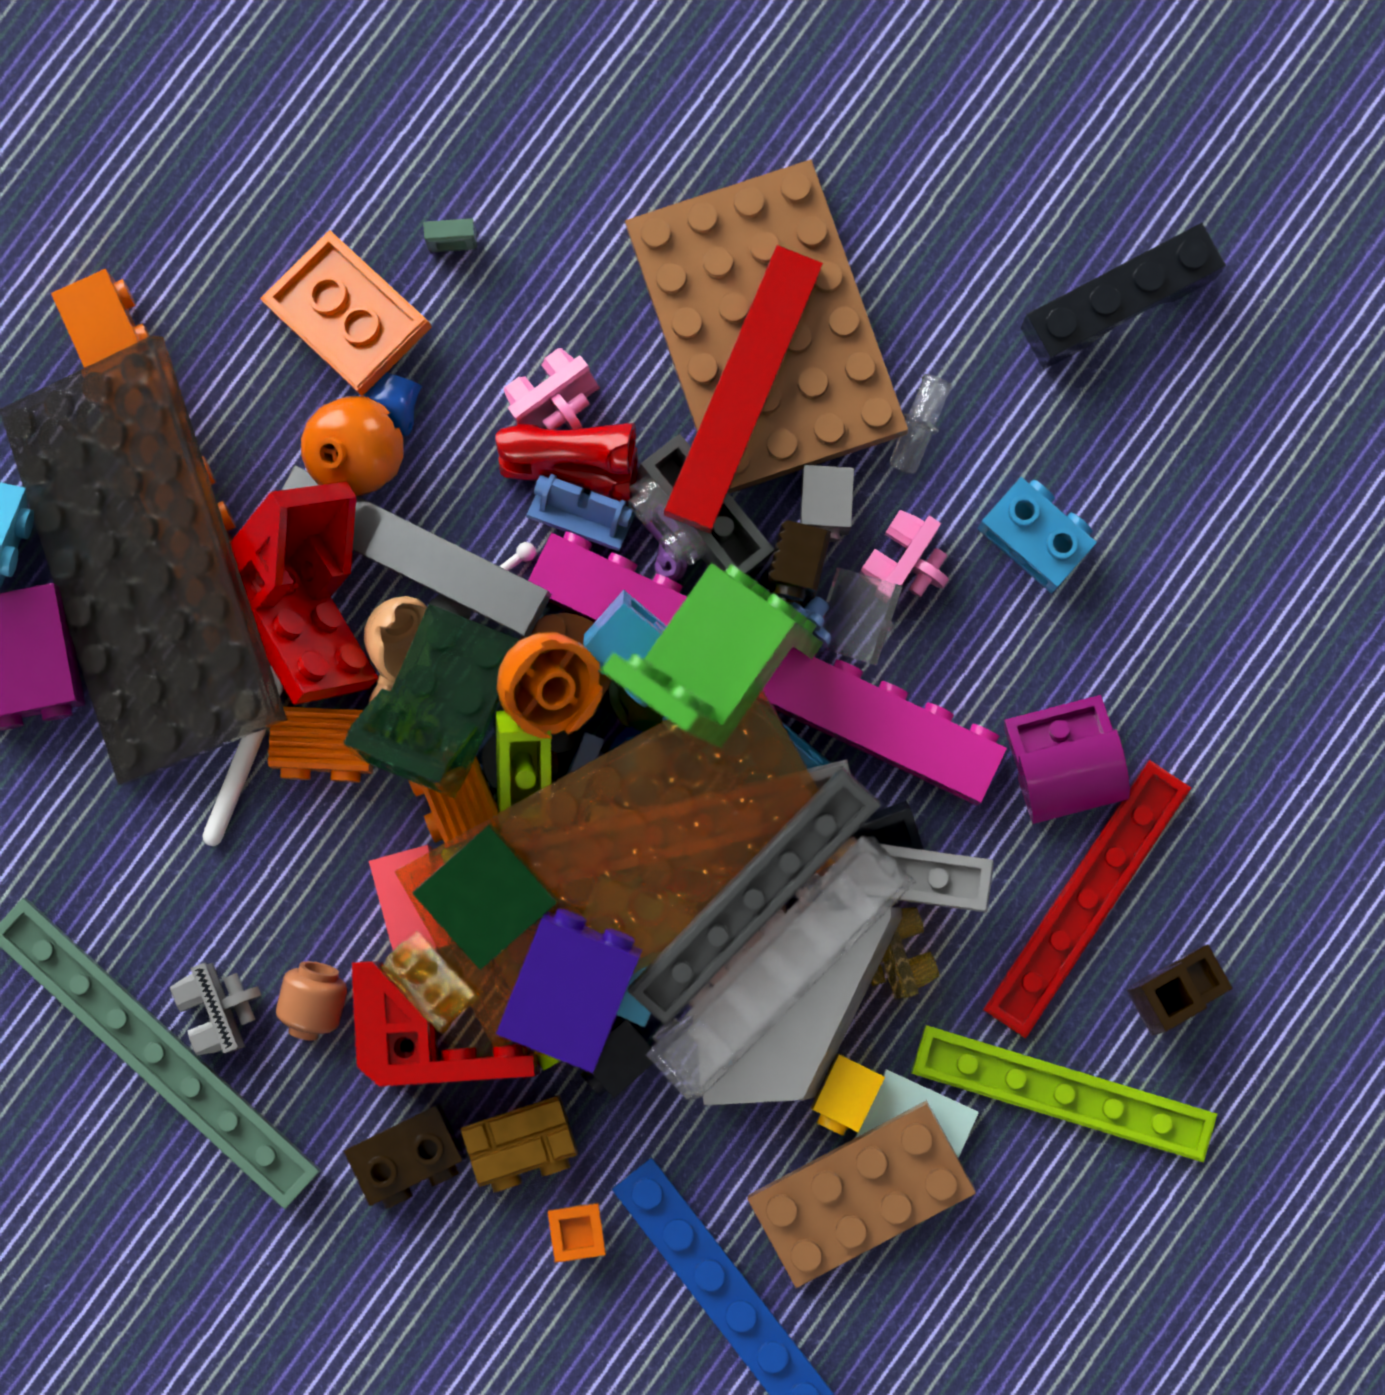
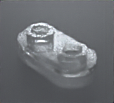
M645 475L629 487L632 498L628 501L629 507L644 525L651 522L663 536L659 539L660 544L673 561L678 563L683 559L686 563L692 565L708 553L704 540L694 527L664 516V509L669 496L658 483Z

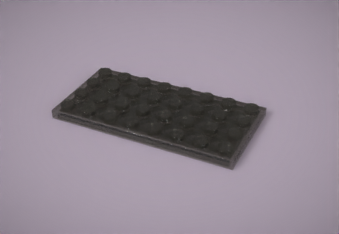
M149 336L0 408L1 419L23 487L26 488L27 500L30 509L34 511V522L53 582L60 587L67 626L118 785L132 783L286 721L287 717L164 337Z

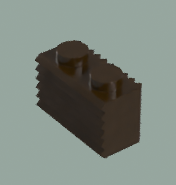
M789 520L783 522L768 574L766 587L769 592L774 593L789 605L796 602L801 607L803 601L810 602L812 599H815L832 532Z

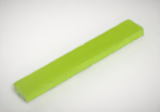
M928 1025L924 1026L911 1074L1203 1163L1218 1115L1217 1113Z

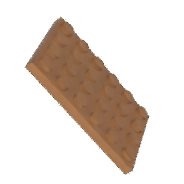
M811 159L625 220V226L696 431L700 427L776 245L823 263L820 275L728 491L729 494L802 470L804 465L814 466L908 434L907 424Z

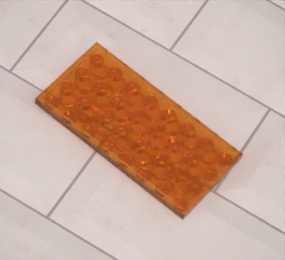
M762 689L722 748L684 731L675 723L666 719L405 864L394 872L493 1047H499L512 1041L497 1035L496 1032L542 917L485 967L479 970L412 894L418 886L487 825L491 823L557 897L559 901L548 912L556 915L558 909H564L587 920L585 927L602 934H604L606 928H610L635 939L633 946L642 949V952L633 972L634 974L650 965L820 789L811 776L764 689ZM847 840L814 874L852 854L854 850L849 841Z

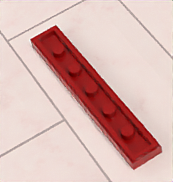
M776 245L666 504L664 516L711 534L820 275L822 262Z
M1151 760L1146 762L1130 786L1129 799L1120 801L982 1009L1023 1038H1027L1191 790L1190 786Z

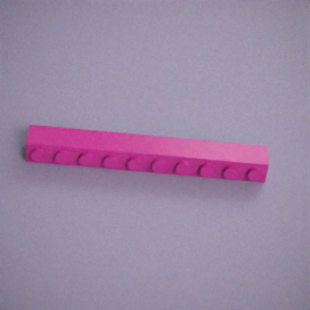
M566 531L563 538L554 533L550 534L528 581L548 590L552 594L548 603L571 614L582 616L594 623L618 595L625 590L664 624L668 625L687 598V596L680 594L683 586L660 574H656L653 580L635 572L638 566L636 563L616 553L611 552L608 559L590 551L593 544L574 533ZM795 647L791 648L756 698L759 703L976 806L982 803L1007 749L997 744L1000 736L989 729L972 724L970 730L951 722L954 714L938 705L927 702L923 709L907 701L906 698L909 693L896 685L881 681L879 687L860 679L863 671L847 662L836 659L834 665H830L815 656L813 659L809 658Z

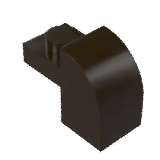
M1207 944L1161 970L1147 975L1127 988L1126 991L1149 1033L1153 1036L1167 1032L1208 1008L1206 1006L1207 1003L1233 988L1210 946Z

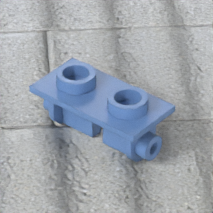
M551 474L549 478L542 475L539 476L534 489V494L536 495L526 518L564 532L574 533L586 540L620 551L636 512L634 509L626 506L627 501L625 500L619 502L595 492H591V495L582 492L581 487L557 479L556 475Z

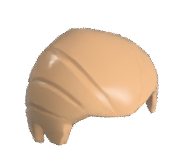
M402 596L384 601L374 609L364 627L366 651L380 673L377 680L378 684L369 698V709L374 713L391 714L397 704L396 688H399L400 681L412 679L426 673L433 664L431 651L434 647L441 645L442 639L435 626V620L430 609L417 598Z

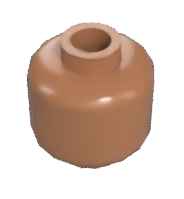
M304 961L300 963L299 968H293L285 973L276 1006V1016L283 1024L289 1027L288 1033L303 1040H317L319 1034L330 1033L338 1028L347 996V985L338 977L339 971L336 968L324 963Z

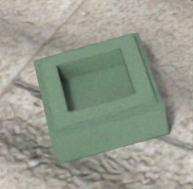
M473 218L423 222L424 239L431 253L475 250V248H478L477 232Z

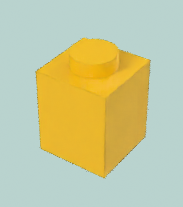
M836 1054L811 1106L812 1110L820 1113L816 1123L844 1136L847 1128L859 1132L885 1077L840 1054Z

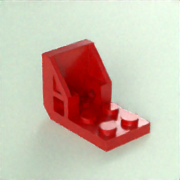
M347 481L270 492L222 552V582L294 705L368 690L379 679L331 598L351 574L357 497Z
M383 962L351 963L357 1067L378 1086L532 1077L540 1073L537 1054H527V1047L522 1044L493 1047L494 1056L477 1057L476 1047L442 1050V1059H439L436 1018ZM405 1038L413 1041L415 1046L414 1052L402 1051L401 1044Z

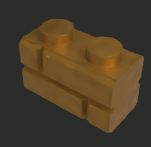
M560 1095L461 1128L479 1187L491 1184L493 1193L522 1184L520 1174L536 1168L540 1169L542 1177L571 1167L568 1158L578 1154Z

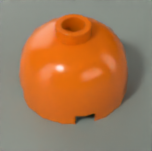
M347 396L323 405L309 418L301 436V457L308 474L318 485L347 481L355 496H363L381 489L385 483L390 482L397 475L404 457L403 436L400 428H395L392 420L388 417L387 414H390L387 408L368 397Z
M557 632L537 633L518 641L506 653L498 671L497 692L505 712L525 733L541 739L552 738L547 734V731L551 730V734H557L564 730L569 734L578 730L593 716L602 698L603 687L599 684L600 675L598 670L601 671V668L595 657L580 642Z

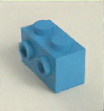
M1020 477L981 521L977 529L1052 594L1097 542L1090 537L1093 530L1083 519L1072 512L1066 516L1052 504L1055 497L1045 486L1036 480L1028 483Z

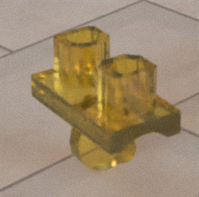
M917 907L901 908L902 919L880 962L884 964L895 999L919 994L917 988L940 977L931 951L907 959L901 941L924 932ZM879 964L871 981L872 986L886 982L881 964Z
M418 931L407 941H403L386 958L385 963L381 966L434 1028L443 1034L450 1028L461 1012L480 998L429 940Z

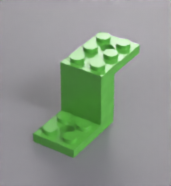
M711 563L644 659L633 653L630 659L626 660L612 653L601 671L684 731L722 748L791 648L795 647L813 659L823 645V642L812 635L817 625L784 600L768 592L732 564L724 572Z

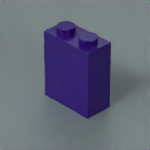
M558 909L556 915L547 911L540 921L496 1034L593 1073L642 949L633 946L634 938L620 931L606 928L604 934L585 927L587 920L578 914L564 909Z

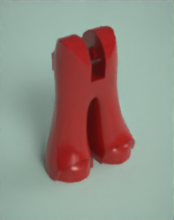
M624 423L572 430H552L540 428L537 425L517 424V426L502 428L496 433L495 438L499 455L500 474L505 478L537 481L540 475L549 478L551 474L557 476V479L619 502L625 500L627 501L626 506H633L637 485L636 475L638 472V448H635L636 425L635 423Z

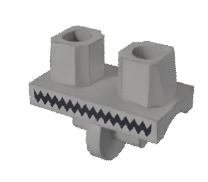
M204 962L190 968L192 974L172 985L170 990L180 1012L204 1003L210 1017V1022L187 1031L196 1056L215 1053L221 1050L223 1054L232 1053L244 1048L245 1044L231 1009L235 1008L241 1025L254 1021L255 1017L249 1002L262 996L259 987L256 986L244 990L238 973L223 978L230 995L226 998L213 963L207 964Z

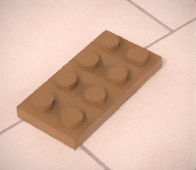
M926 1100L748 1195L747 1199L794 1286L798 1288L976 1194V1190Z

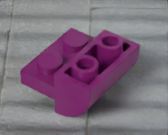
M1101 695L1004 720V730L1018 769V782L1032 824L1129 799L1130 783L1118 731L1113 730Z

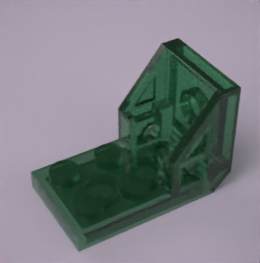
M428 604L391 692L383 688L353 722L343 744L362 762L454 798L467 778L500 698L497 692L499 667L506 653L520 640Z

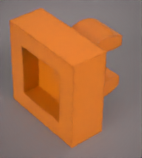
M599 1202L547 1211L555 1263L606 1255Z

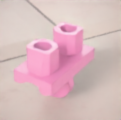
M558 348L545 357L541 365L549 378L534 388L525 376L516 378L504 387L505 395L510 404L508 410L516 424H531L556 430L564 423L570 430L583 428L576 415L590 405L587 397L599 389L584 359L580 355L574 359L562 348Z
M899 510L885 535L907 550L897 563L874 549L860 571V574L870 584L880 590L877 596L879 599L890 605L911 571L917 576L909 587V591L918 597L923 595L929 584L941 589L946 586L949 579L939 569L947 558V554L935 548L927 561L920 559L941 525L939 521L928 516L924 522L912 514Z

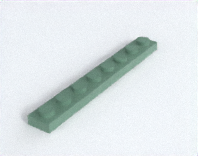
M22 898L0 922V947L283 1209H287L320 1173L321 1169L199 1056H196L186 1044L27 898Z

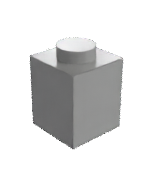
M804 465L801 486L800 523L831 531L829 542L839 541L840 534L849 535L852 522L854 468Z

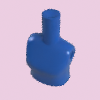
M386 372L362 397H368L384 405L390 412L387 415L392 420L394 427H399L402 436L405 437L412 431L415 404L423 386L409 379Z

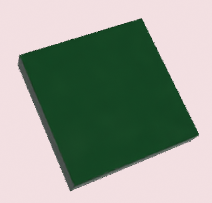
M491 823L412 892L415 898L479 970L485 967L559 901Z

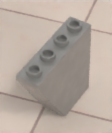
M886 898L856 899L855 910L836 911V901L805 903L806 913L787 914V906L783 905L697 993L704 1105L794 1101L816 1097L902 919L901 907H886Z

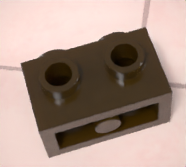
M441 1104L433 1106L344 1150L369 1206L382 1201L385 1209H389L413 1197L410 1187L427 1178L433 1187L458 1175L459 1171L455 1164L466 1159Z

